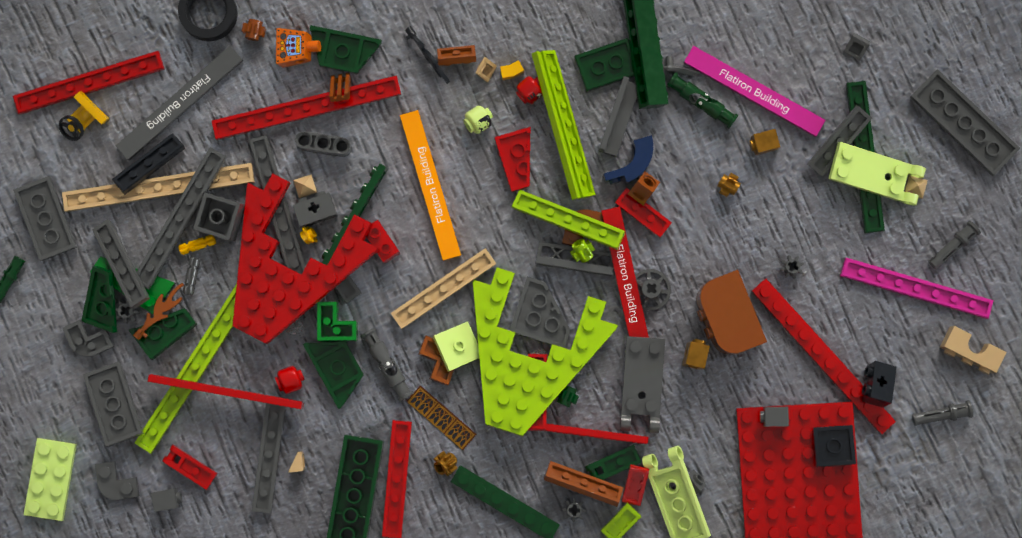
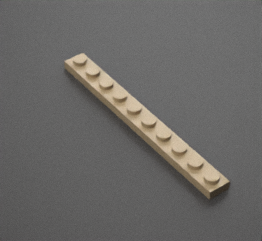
M252 163L222 167L209 190L255 183ZM195 172L145 179L126 195L115 184L62 192L64 211L70 212L183 194Z

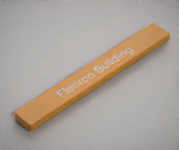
M416 110L402 114L400 118L442 259L445 261L461 256L419 111Z

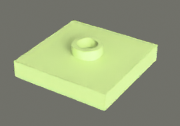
M468 322L433 336L448 372L480 359L478 343Z

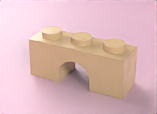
M956 326L949 327L940 348L944 349L945 354L951 357L956 355L962 358L961 362L972 366V364L978 366V370L984 374L997 373L1006 355L1005 351L991 344H984L979 353H973L968 346L972 334Z

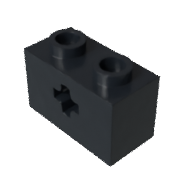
M874 361L866 366L864 370L865 384L862 387V402L883 408L892 403L896 366Z

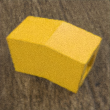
M519 60L510 65L500 66L502 80L512 79L524 73Z

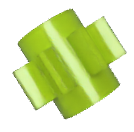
M579 239L572 244L573 250L570 253L576 262L580 260L582 263H585L593 258L592 251L595 248L589 240Z

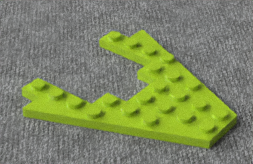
M497 267L491 285L473 280L485 425L523 437L617 330L618 325L601 320L606 301L588 296L571 350L552 344L547 362L512 352L510 349L515 332L500 328L498 324L515 273Z

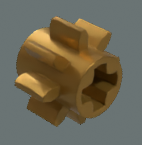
M730 173L729 176L724 174L717 187L721 188L719 193L726 197L729 193L734 196L741 184L737 181L739 177L733 173Z
M442 451L434 458V469L440 475L446 474V476H449L457 469V466H455L457 458L450 452L446 454L445 451Z

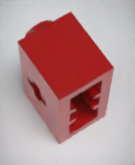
M376 220L372 223L373 225L366 237L371 245L379 248L377 254L385 264L399 255L400 252L379 220Z

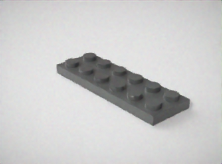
M938 69L910 96L921 109L992 176L1020 149L1016 143Z

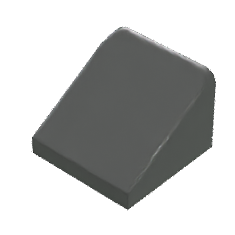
M853 33L843 52L860 61L869 47L870 41Z

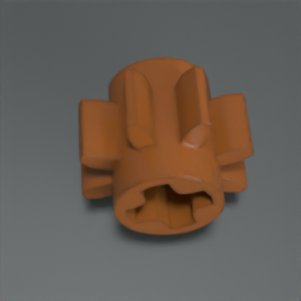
M249 19L248 23L243 22L241 31L245 34L246 39L259 41V37L264 38L266 29L262 26L263 22Z

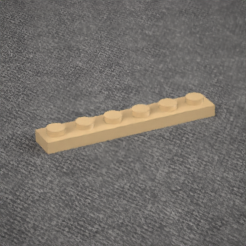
M483 249L394 310L391 315L401 329L405 328L495 266L496 262L487 249Z

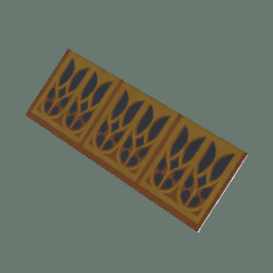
M421 385L407 400L413 408L462 450L477 435Z

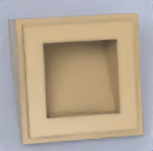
M303 451L297 453L289 472L305 471Z

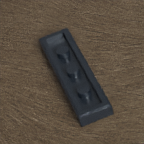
M172 133L115 176L112 181L126 195L182 152L185 147Z

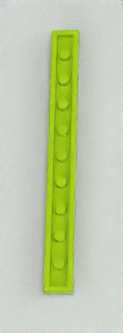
M237 284L176 379L198 382L233 328ZM171 386L144 427V434L137 438L135 444L150 454L153 453L192 390Z

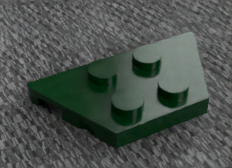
M310 25L313 41L319 40L321 43V51L316 52L320 67L358 74L382 44L381 39Z
M346 341L304 343V348L338 409H341L364 376Z

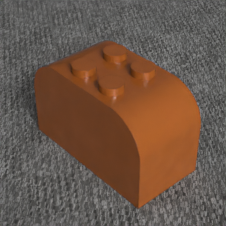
M738 270L712 279L699 289L696 297L699 311H696L700 322L703 321L706 329H704L706 338L708 340L711 339L713 346L719 352L733 355L767 342Z

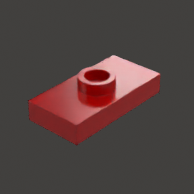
M630 464L622 502L641 506L649 474L648 468Z

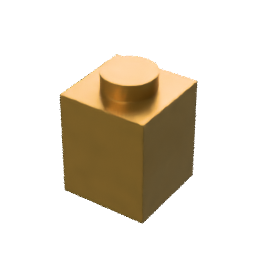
M776 129L751 136L749 145L751 151H755V155L768 153L780 148Z

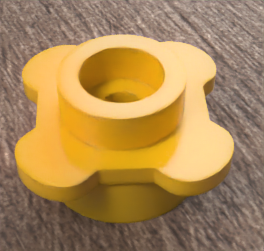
M303 226L300 232L303 241L308 245L314 242L317 243V233L312 227L307 226L305 228Z

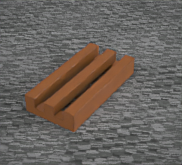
M346 73L345 77L342 74H338V78H335V75H331L329 94L331 102L350 99V73ZM343 82H345V91H344V94H345V95H342V83H343ZM336 83H338V86H337V96L335 97V94H336Z

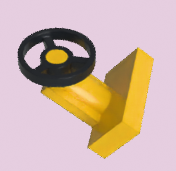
M82 91L74 96L81 106L71 116H64L59 121L60 132L71 141L79 140L83 136L84 130L95 119L100 124H105L109 120ZM63 126L66 127L67 130L70 133H72L74 137L69 136L64 131Z

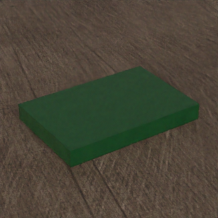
M628 38L574 56L586 92L622 81L624 76L628 78L634 77Z

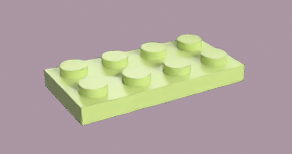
M37 438L23 515L64 521L77 444Z

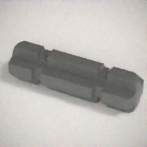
M190 257L188 263L190 266L187 268L184 282L186 286L184 285L183 293L187 295L194 294L195 288L193 286L196 284L197 267L200 265V259Z

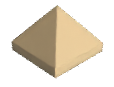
M484 57L478 65L475 74L484 81L489 82L497 66Z
M312 175L293 180L299 198L317 193Z
M909 175L904 192L917 194L919 198L923 199L928 180Z

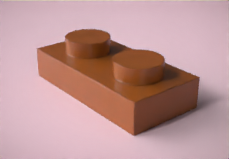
M475 45L437 49L439 66L476 62Z

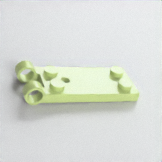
M838 142L828 179L907 205L916 206L919 195L904 192V187L908 175L924 178L926 168ZM886 173L891 177L889 181L885 179Z
M675 446L668 449V457L672 466L659 470L658 461L654 454L643 456L642 463L644 468L649 469L648 477L670 537H710L709 528L683 460L684 454L681 447ZM670 483H675L676 489H672Z

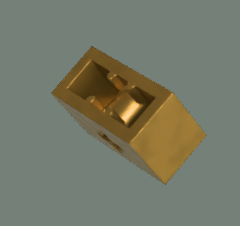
M694 339L687 343L682 362L683 366L699 370L705 369L710 346L705 345L706 341Z

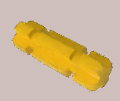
M208 235L205 236L206 238L201 237L189 241L188 244H180L178 246L179 252L184 255L189 253V251L194 252L206 248L207 245H215V236Z

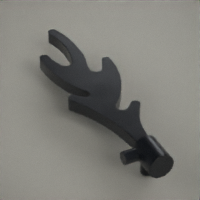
M411 26L406 28L405 31L408 34L405 37L406 40L413 39L440 78L442 77L446 84L450 83L448 77L437 64L438 61L424 48L425 45L418 39Z

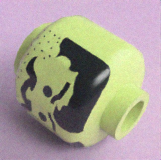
M476 106L466 112L463 121L469 132L480 134L491 126L493 115L488 108L484 109L482 106Z

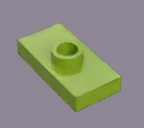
M627 502L601 529V532L607 538H621L641 518V515Z

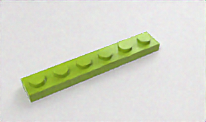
M520 189L512 205V209L618 250L625 235L624 230Z

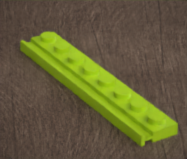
M536 51L532 53V58L571 198L574 200L595 196L556 51Z

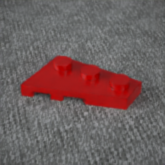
M531 127L494 137L511 192L530 186Z

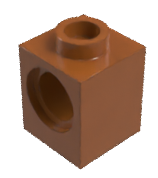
M644 171L628 195L644 205L660 182Z

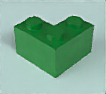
M317 302V341H358V322L339 321L338 302Z

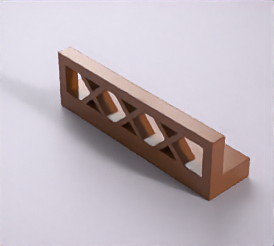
M550 461L544 476L545 481L616 507L620 502L623 491L621 486Z

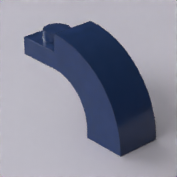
M652 135L634 140L632 143L634 157L631 163L621 169L604 173V182H610V185L621 182V178H623L625 185L638 179L647 169L653 155Z

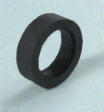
M195 0L179 1L178 16L186 31L198 40L216 41L222 39L232 31L236 24L238 12L234 0H223L226 6L225 17L218 26L211 29H202L192 23L190 9Z

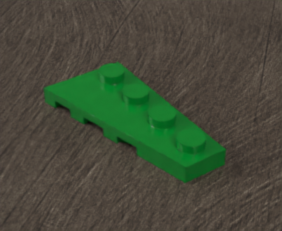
M100 256L94 266L112 271L107 259ZM113 273L114 289L124 295ZM157 276L150 290L145 288L150 299L140 306L154 315V306L158 297L163 294L164 302L176 283Z

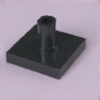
M853 425L812 428L816 467L856 464Z

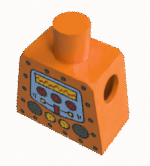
M276 28V64L282 68L310 62L311 52L321 51L320 41H312L309 33Z

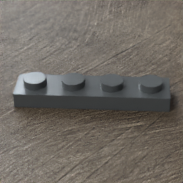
M856 105L807 165L823 177L832 166L838 142L850 145L872 117Z

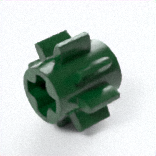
M567 385L558 396L557 402L569 408L572 403L576 405L579 398L576 395L577 389Z

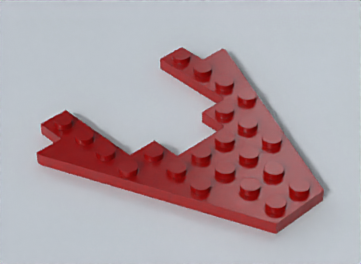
M273 173L264 190L250 183L247 184L232 325L265 344L270 343L379 251V248L364 241L373 224L354 214L328 265L310 258L303 273L300 274L272 260L271 258L280 242L264 234L291 184L289 181Z

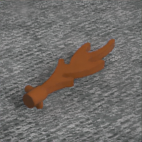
M183 283L172 290L165 302H163V294L158 297L154 306V317L151 318L150 314L147 313L143 327L139 328L133 335L136 339L140 340L142 336L147 338L148 335L145 331L150 326L169 317L168 315H163V313L171 310L183 300L180 297L176 301H172L175 293L184 286Z

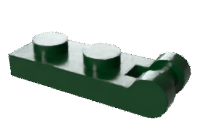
M633 444L586 465L585 469L586 472L589 471L590 476L604 480L630 468V464L637 465L642 461ZM599 466L602 467V470L604 472L600 475H598V472L596 470V468Z

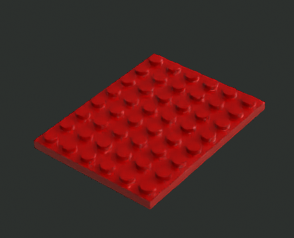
M853 402L767 406L788 407L789 426L764 427L763 423H760V411H763V407L736 408L745 538H863ZM853 425L856 464L816 467L812 428Z

